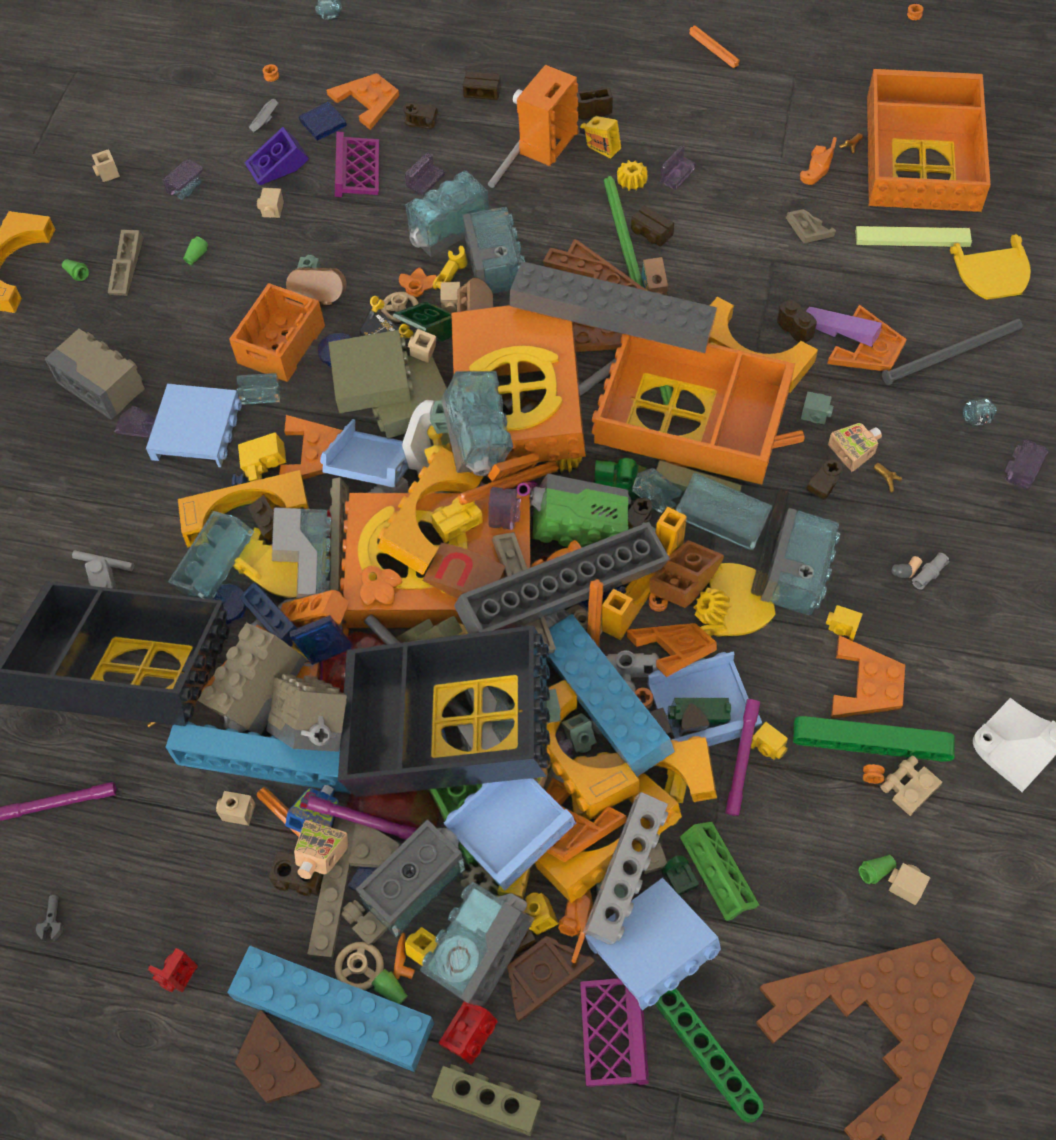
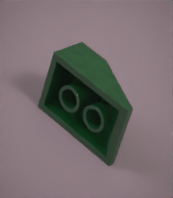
M427 301L393 314L394 318L405 324L435 335L437 341H445L452 338V313Z

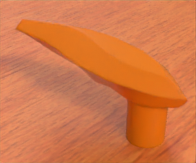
M405 933L401 934L397 945L393 971L396 979H399L400 976L412 979L415 969L403 966L406 959Z

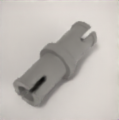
M938 553L912 579L913 585L917 589L922 590L932 579H936L939 576V572L949 563V558L943 553Z

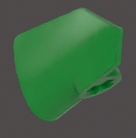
M629 458L620 459L618 463L596 460L594 483L629 491L632 484V468L636 466V461Z

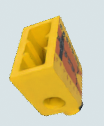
M596 116L587 124L583 123L581 125L580 133L586 135L589 148L610 159L621 149L617 120Z

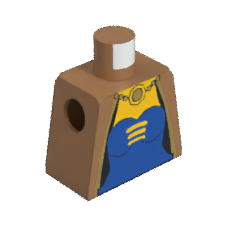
M663 258L643 260L641 279L644 288L650 292L667 295L668 283Z

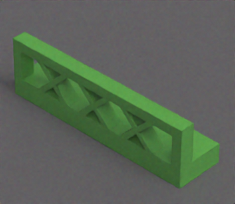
M713 822L694 824L680 836L726 921L733 920L743 911L755 909L759 906ZM704 830H707V831H708V833L710 834L711 838H709V837L707 836V834H706V832H705ZM729 873L733 875L735 880L730 877ZM741 894L745 896L748 903L744 902Z

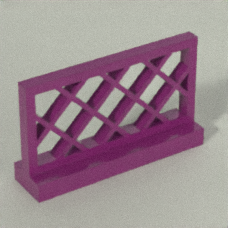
M337 132L335 197H342V193L378 195L379 139L344 137V132ZM347 144H355L357 147L351 149ZM373 145L375 146V148L369 150L366 148V146ZM362 150L365 152V154L360 156L356 152ZM351 155L356 158L353 162L347 159ZM371 157L374 161L369 163L365 159ZM360 162L365 165L362 169L356 166ZM351 168L356 171L353 175L347 172ZM369 169L374 172L371 176L365 173ZM360 175L365 178L362 182L356 179ZM352 181L356 186L348 187L346 184ZM370 182L375 188H367L365 185Z
M619 978L580 982L586 1086L649 1084L644 1010L640 1008L638 1000L626 986V994L619 1002L609 994L616 985H624ZM598 987L603 992L594 1004L587 998V988ZM606 996L617 1004L608 1015L598 1008ZM625 1001H626L627 1009L623 1006V1003H624ZM588 1003L592 1006V1007L589 1009V1011H588ZM619 1008L627 1013V1020L621 1028L611 1020ZM595 1010L605 1018L596 1030L589 1024V1017ZM608 1021L618 1029L609 1042L599 1033ZM627 1026H628V1034L624 1031V1030L627 1028ZM589 1029L593 1031L591 1036H589ZM621 1034L629 1039V1046L623 1054L613 1046V1043ZM596 1036L607 1044L597 1056L590 1050V1043ZM609 1048H612L620 1056L611 1068L601 1060ZM629 1052H630V1061L626 1058V1056L629 1054ZM591 1055L595 1058V1059L592 1061V1063H591ZM623 1060L631 1066V1077L620 1078L614 1072ZM599 1061L608 1072L602 1079L592 1080L591 1070ZM611 1074H613L616 1077L608 1079Z

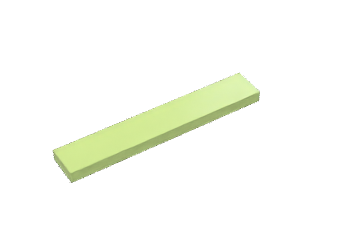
M856 226L855 230L856 245L951 247L955 243H959L961 247H970L972 243L970 228Z

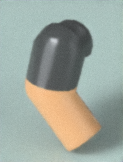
M914 556L909 564L893 565L891 572L894 576L900 578H911L922 564V560Z

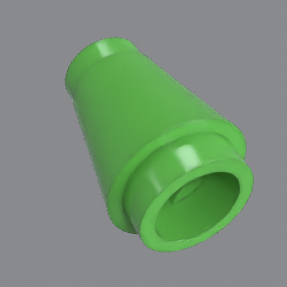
M197 236L191 239L183 260L193 265L207 251V242Z
M69 259L64 260L62 263V268L76 281H83L89 275V270L84 263Z
M891 855L864 861L862 866L859 867V874L866 884H876L896 868V862Z
M384 969L371 983L375 987L374 990L395 1003L401 1004L408 997L392 971L389 973Z

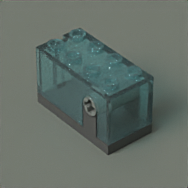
M507 206L473 212L471 214H462L465 242L474 278L484 281L492 293L509 291L521 262H525L524 256L519 254L521 253V245L519 241H516L518 237L516 227H512L514 225L512 214L508 213Z
M788 508L779 529L760 600L811 616L814 609L819 608L821 600L824 599L827 591L825 583L829 580L832 568L829 567L835 558L836 550H834L835 544L837 545L841 532L837 531L839 523Z

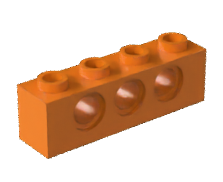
M330 590L285 602L282 604L281 610L299 630L309 632L339 625L349 601L339 591Z

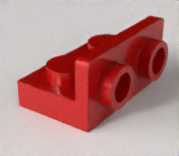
M176 948L173 954L166 958L163 970L152 965L149 966L148 970L154 975L152 979L159 983V986L169 992H173L174 989L183 992L198 965L185 952Z
M464 1001L440 1039L439 1044L471 1065L479 1056L489 1035L493 1033L497 1019L487 1009Z

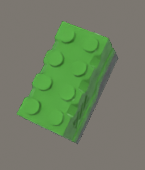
M547 474L541 485L534 487L531 491L530 503L534 506L533 539L544 543L556 540L559 544L566 547L570 545V542L576 540L581 548L628 530V490Z

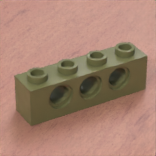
M450 1065V1068L442 1067L432 1095L434 1101L528 1136L532 1135L541 1107V1101L537 1100V1095L528 1091H523L522 1094L514 1092L511 1085L499 1082L498 1085L489 1083L488 1077L475 1073L474 1076L464 1074L465 1070L456 1065ZM463 1083L470 1085V1092L467 1095L460 1096L457 1094L459 1085ZM486 1092H491L495 1095L494 1101L489 1105L481 1102V1097ZM516 1101L519 1104V1109L516 1113L510 1114L505 1111V1106L508 1102Z

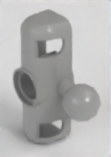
M625 650L618 654H608L606 656L633 692H635V685L631 682V677H648V675H651V673L644 672V666H653V672L659 670L656 667V660L659 659L656 653L644 655V653H632ZM624 662L631 663L629 666H622L621 664Z

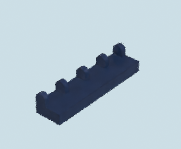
M254 582L239 598L270 633L276 635L292 647L293 641L291 637L299 629L261 587Z

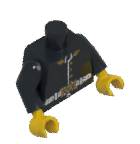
M377 296L371 298L370 304L373 308L369 310L359 331L360 336L399 330L400 338L404 337L405 339L413 336V331L409 329L410 327L407 324H402L398 328L383 312H377L378 309L384 308L385 303L383 300H379Z

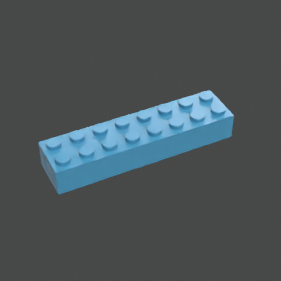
M573 614L549 628L556 650L554 653H549V658L546 659L561 679L566 680L577 695V700L623 762L629 765L637 777L675 752L669 736Z
M187 722L186 726L173 725L166 744V749L177 765L318 789L328 785L336 792L352 794L338 781L340 748L339 752L292 749L275 736L270 738L263 737L255 732L245 734L231 728L220 730L212 725L196 726L192 722Z
M249 946L227 992L238 1002L413 1072L416 1070L434 1025L431 1016L252 946Z

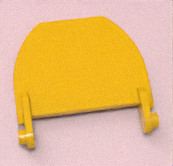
M1017 234L1011 236L1012 248L964 255L959 243H955L950 247V252L954 254V260L963 282L971 291L986 300L1021 295L1028 285L1030 264L1024 247L1021 245L1022 238Z
M308 526L307 533L317 534L313 529H311ZM323 540L321 544L311 543L317 551L316 585L330 571V555ZM272 546L252 567L239 557L234 560V568L238 571L242 569L247 577L264 590L280 597L297 598L298 562L272 561Z
M721 563L709 581L710 588L722 590L730 598L728 603L732 607L728 609L729 615H725L724 622H719L718 625H705L700 628L710 637L711 635L718 637L746 635L766 626L775 616L773 597H771L769 603L760 600L766 576L745 565Z

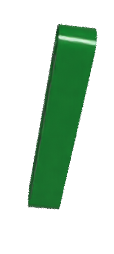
M800 716L794 719L793 742L797 745L906 758L914 756L916 759L941 762L955 759L954 735L948 732Z
M675 988L664 993L655 1003V1006L737 1115L747 1123L756 1121L763 1111V1102L679 991ZM671 996L676 1003L672 1006H667L663 1003L662 998ZM682 1016L688 1017L691 1025L689 1027H682L678 1023V1018ZM697 1037L704 1038L707 1042V1047L703 1049L696 1047L694 1039ZM712 1059H719L722 1061L724 1068L715 1070L711 1067L710 1061ZM730 1080L738 1082L740 1091L731 1092L727 1087V1082ZM744 1103H753L757 1108V1113L754 1115L747 1114L744 1110Z

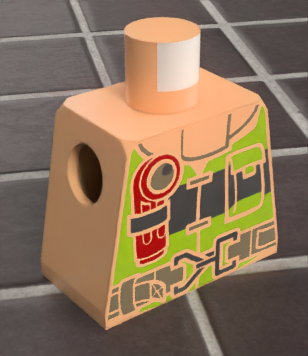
M857 423L832 432L828 445L848 469L853 472L875 454L878 446L877 440L882 437V434L877 427L868 431L863 424Z
M305 820L294 852L296 865L300 866L298 874L302 878L310 879L314 871L322 874L329 873L348 849L347 832Z

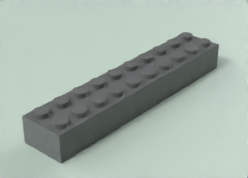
M523 261L510 289L511 307L701 353L706 352L717 307Z
M647 522L461 594L454 607L468 634L521 627L589 599L591 581L599 579L603 583L604 593L661 570L670 558L651 524Z

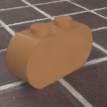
M299 267L289 274L286 281L287 290L321 301L322 305H330L344 294L347 286L344 274L337 268Z
M472 278L457 289V312L493 308V293L489 286L481 279Z

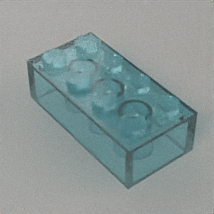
M694 472L677 507V511L687 516L686 522L753 551L773 506Z
M213 511L168 583L189 597L213 599L220 585L227 578L230 569L235 563L234 560L239 557L244 547L249 543L254 531L237 517Z

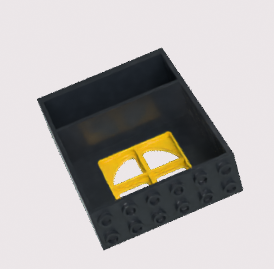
M46 581L0 654V704L186 726L189 718L194 715L195 705L202 694L204 685L208 684L210 671L216 665V658L218 654L222 653L224 640L229 637L230 629L226 624L227 611L224 610L223 601ZM138 649H148L140 666L111 663L114 658L123 653ZM164 651L173 655L180 662L181 668L177 671L152 668L150 665L156 653ZM106 672L135 675L131 684L107 682L103 679ZM147 676L174 679V682L166 688L140 686L143 679Z
M534 625L347 650L344 694L347 695L340 741L338 781L355 797L547 777V768H550V756L547 753V745H550V734L547 730V723L550 722V713L547 708L550 692L548 686H546V679H549L550 673L549 667L546 665V658H549L548 644L543 642L542 634L537 632ZM487 686H492L507 692L514 700V708L507 711L483 713V689ZM474 689V711L471 715L442 717L445 706L452 698L464 690ZM508 719L515 721L512 731L502 742L492 748L482 749V726L485 722ZM472 724V750L466 752L450 746L442 737V729L448 726Z

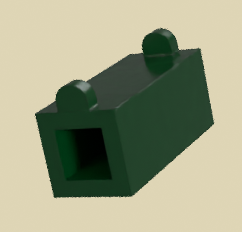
M674 698L672 705L668 706V719H672V727L681 726L683 715L691 703L705 714L709 721V727L724 725L731 720V703H729V698Z

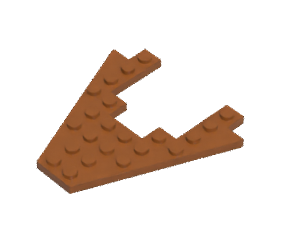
M574 239L568 252L550 248L543 260L545 267L646 290L576 239ZM573 322L576 352L613 350L622 346L621 337L623 333Z
M937 938L763 984L759 989L774 1008L760 1018L756 1024L774 1044L829 997L846 1017L866 1002L900 1041L895 1048L882 1058L900 1080L850 1123L844 1131L851 1140H876L880 1135L885 1140H908L975 977L942 940Z

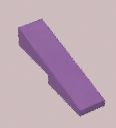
M810 306L806 311L816 319L817 330L833 337L839 333L872 347L881 333L882 323Z

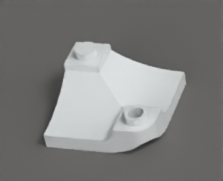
M425 400L415 409L402 443L409 469L417 470L418 475L424 466L428 468L430 465L427 463L428 460L424 450L434 445L433 440L427 435V430L432 425L430 417L435 403L433 400Z
M1010 698L976 732L973 737V745L976 752L988 765L1023 792L1056 756V722L1047 721L1033 714ZM983 737H988L990 741H985Z

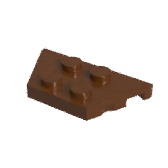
M546 936L511 962L507 968L517 1021H522L594 965L595 960L592 957H586L579 953L576 963H572L571 960L575 949L567 945H561L557 940Z
M260 1010L235 1060L236 1065L266 1103L279 1100L285 1096L297 1095L299 1092L308 1089L319 1088L321 1083L264 1012Z

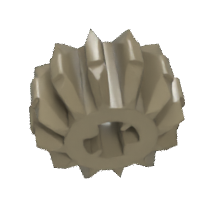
M479 863L476 868L473 864H470L469 869L471 872L463 871L462 873L465 878L461 880V886L465 887L463 890L464 895H470L476 889L487 897L494 899L492 892L498 893L499 887L497 885L499 884ZM482 879H485L486 883L482 882L480 885H477V881L481 882Z

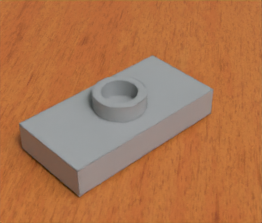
M271 99L263 106L249 126L253 132L272 118L270 114L278 102L275 99Z

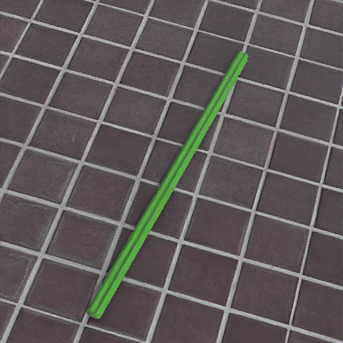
M608 176V178L604 179V185L629 278L644 288L615 180ZM669 385L661 386L659 389L663 404L668 405L673 393L672 388Z

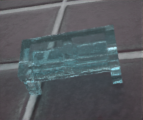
M276 373L237 376L239 386L237 394L242 404L280 402V383Z
M654 468L637 473L632 491L639 497L649 499L652 507L660 513L666 510L667 507L673 508L676 503L671 500L679 497L682 492Z

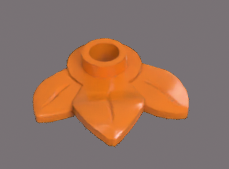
M418 268L410 276L400 274L399 283L406 289V293L419 297L425 290L433 287L436 275L426 277L424 271Z
M368 566L361 573L363 585L360 589V597L366 605L371 604L375 599L383 604L391 605L394 602L395 596L393 587L400 585L402 579L391 569L380 570L376 566ZM370 573H374L376 575L375 581H371L368 576Z

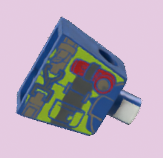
M324 785L320 791L308 788L287 812L285 826L301 833L305 820L332 828L335 816L318 813L306 809L311 795L329 800L338 805L339 801L333 797L335 790L328 785Z

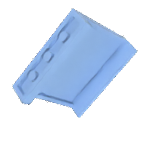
M167 384L146 447L151 460L159 461L161 454L212 459L216 460L218 467H221L223 460L227 458L228 443L232 441V429L237 424V412L242 407V401L239 399L237 391Z
M354 419L344 427V430L337 435L333 443H330L320 459L321 464H323L324 473L389 487H395L409 468L402 446L403 441L355 431Z
M721 652L712 658H701L668 677L660 670L648 675L647 685L653 694L656 710L663 707L667 718L668 706L672 705L674 698H729V703H731V720L729 723L717 727H708L706 730L682 737L679 735L680 727H672V719H668L675 737L672 740L680 742L686 741L693 736H700L702 738L706 737L708 746L741 737L746 700L749 698L733 661L734 652ZM759 715L754 727V733H756L762 725V721Z
M533 778L483 783L482 788L476 793L469 795L464 804L458 810L452 811L444 822V825L457 836L459 842L504 891L576 824L573 815L567 809L564 810Z
M663 878L631 901L634 903L630 916H625L622 926L625 927L620 941L616 940L615 943L609 945L592 936L585 935L589 948L594 954L598 953L638 1000L642 1010L647 1006L654 1005L660 996L667 991L675 989L681 980L688 975H693L699 969V966L707 960L714 959L721 950L718 936ZM615 913L607 920L613 922L616 917Z

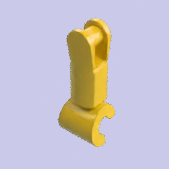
M463 246L459 247L460 253L458 255H453L452 251L448 252L449 260L434 280L433 289H441V283L451 282L458 269L467 266L468 261Z

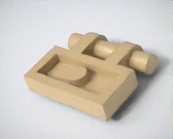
M911 756L908 760H903L899 764V769L893 774L890 773L881 785V789L885 793H888L891 789L897 792L892 800L910 816L942 784V781L926 767L917 772L914 766L918 763V760L914 756ZM906 775L911 780L904 786L900 780Z

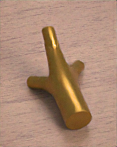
M858 133L852 139L846 140L844 144L839 145V147H850L851 153L854 154L856 144L863 139L862 134Z
M877 463L873 469L885 478L890 492H894L892 480L901 481L902 477L897 476L896 472H890L883 465Z

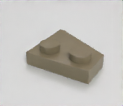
M804 209L787 213V221L803 244L834 237L836 233L834 228L828 230L821 225L823 221L813 217Z
M356 823L349 864L350 866L378 868L400 845L380 831Z

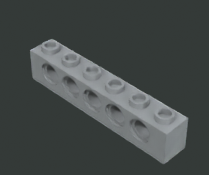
M642 792L635 797L583 933L609 945L615 943L616 940L620 941L625 927L622 926L625 916H630L634 903L631 902L634 893L637 894L643 882L640 876L643 870H647L651 861V857L648 856L651 847L655 848L660 835L657 834L659 826H663L667 819L668 812L665 811L667 803ZM641 818L649 820L650 829L642 827ZM633 840H637L641 843V852H637L633 849ZM625 862L632 865V875L624 872L623 864ZM616 885L624 889L623 898L615 895L614 887ZM607 908L615 912L616 917L613 922L605 917Z

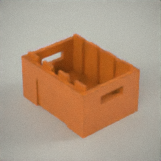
M545 65L518 96L517 113H519L520 154L551 166L553 162H556V158L572 138L578 135L577 77ZM556 138H559L561 141L556 146Z
M268 283L229 338L237 364L288 382L313 340L317 339L325 327L320 303L313 298Z

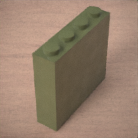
M399 330L329 342L335 398L339 413L411 401L410 392H414L412 380L407 379L411 377L409 365L405 366V363L409 362L407 351L403 352V349H406L404 337L400 338Z
M408 356L409 363H405V366L409 365L411 377L407 378L412 380L414 392H410L411 401L372 407L374 417H379V420H377L380 432H385L387 439L406 433L412 414L419 404L425 400L442 401L443 394H449L432 356L428 363Z

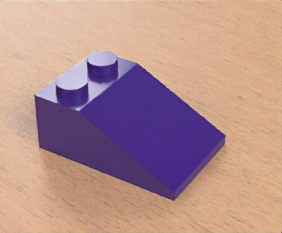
M282 127L244 163L257 184L262 185L297 171L309 158L296 138Z

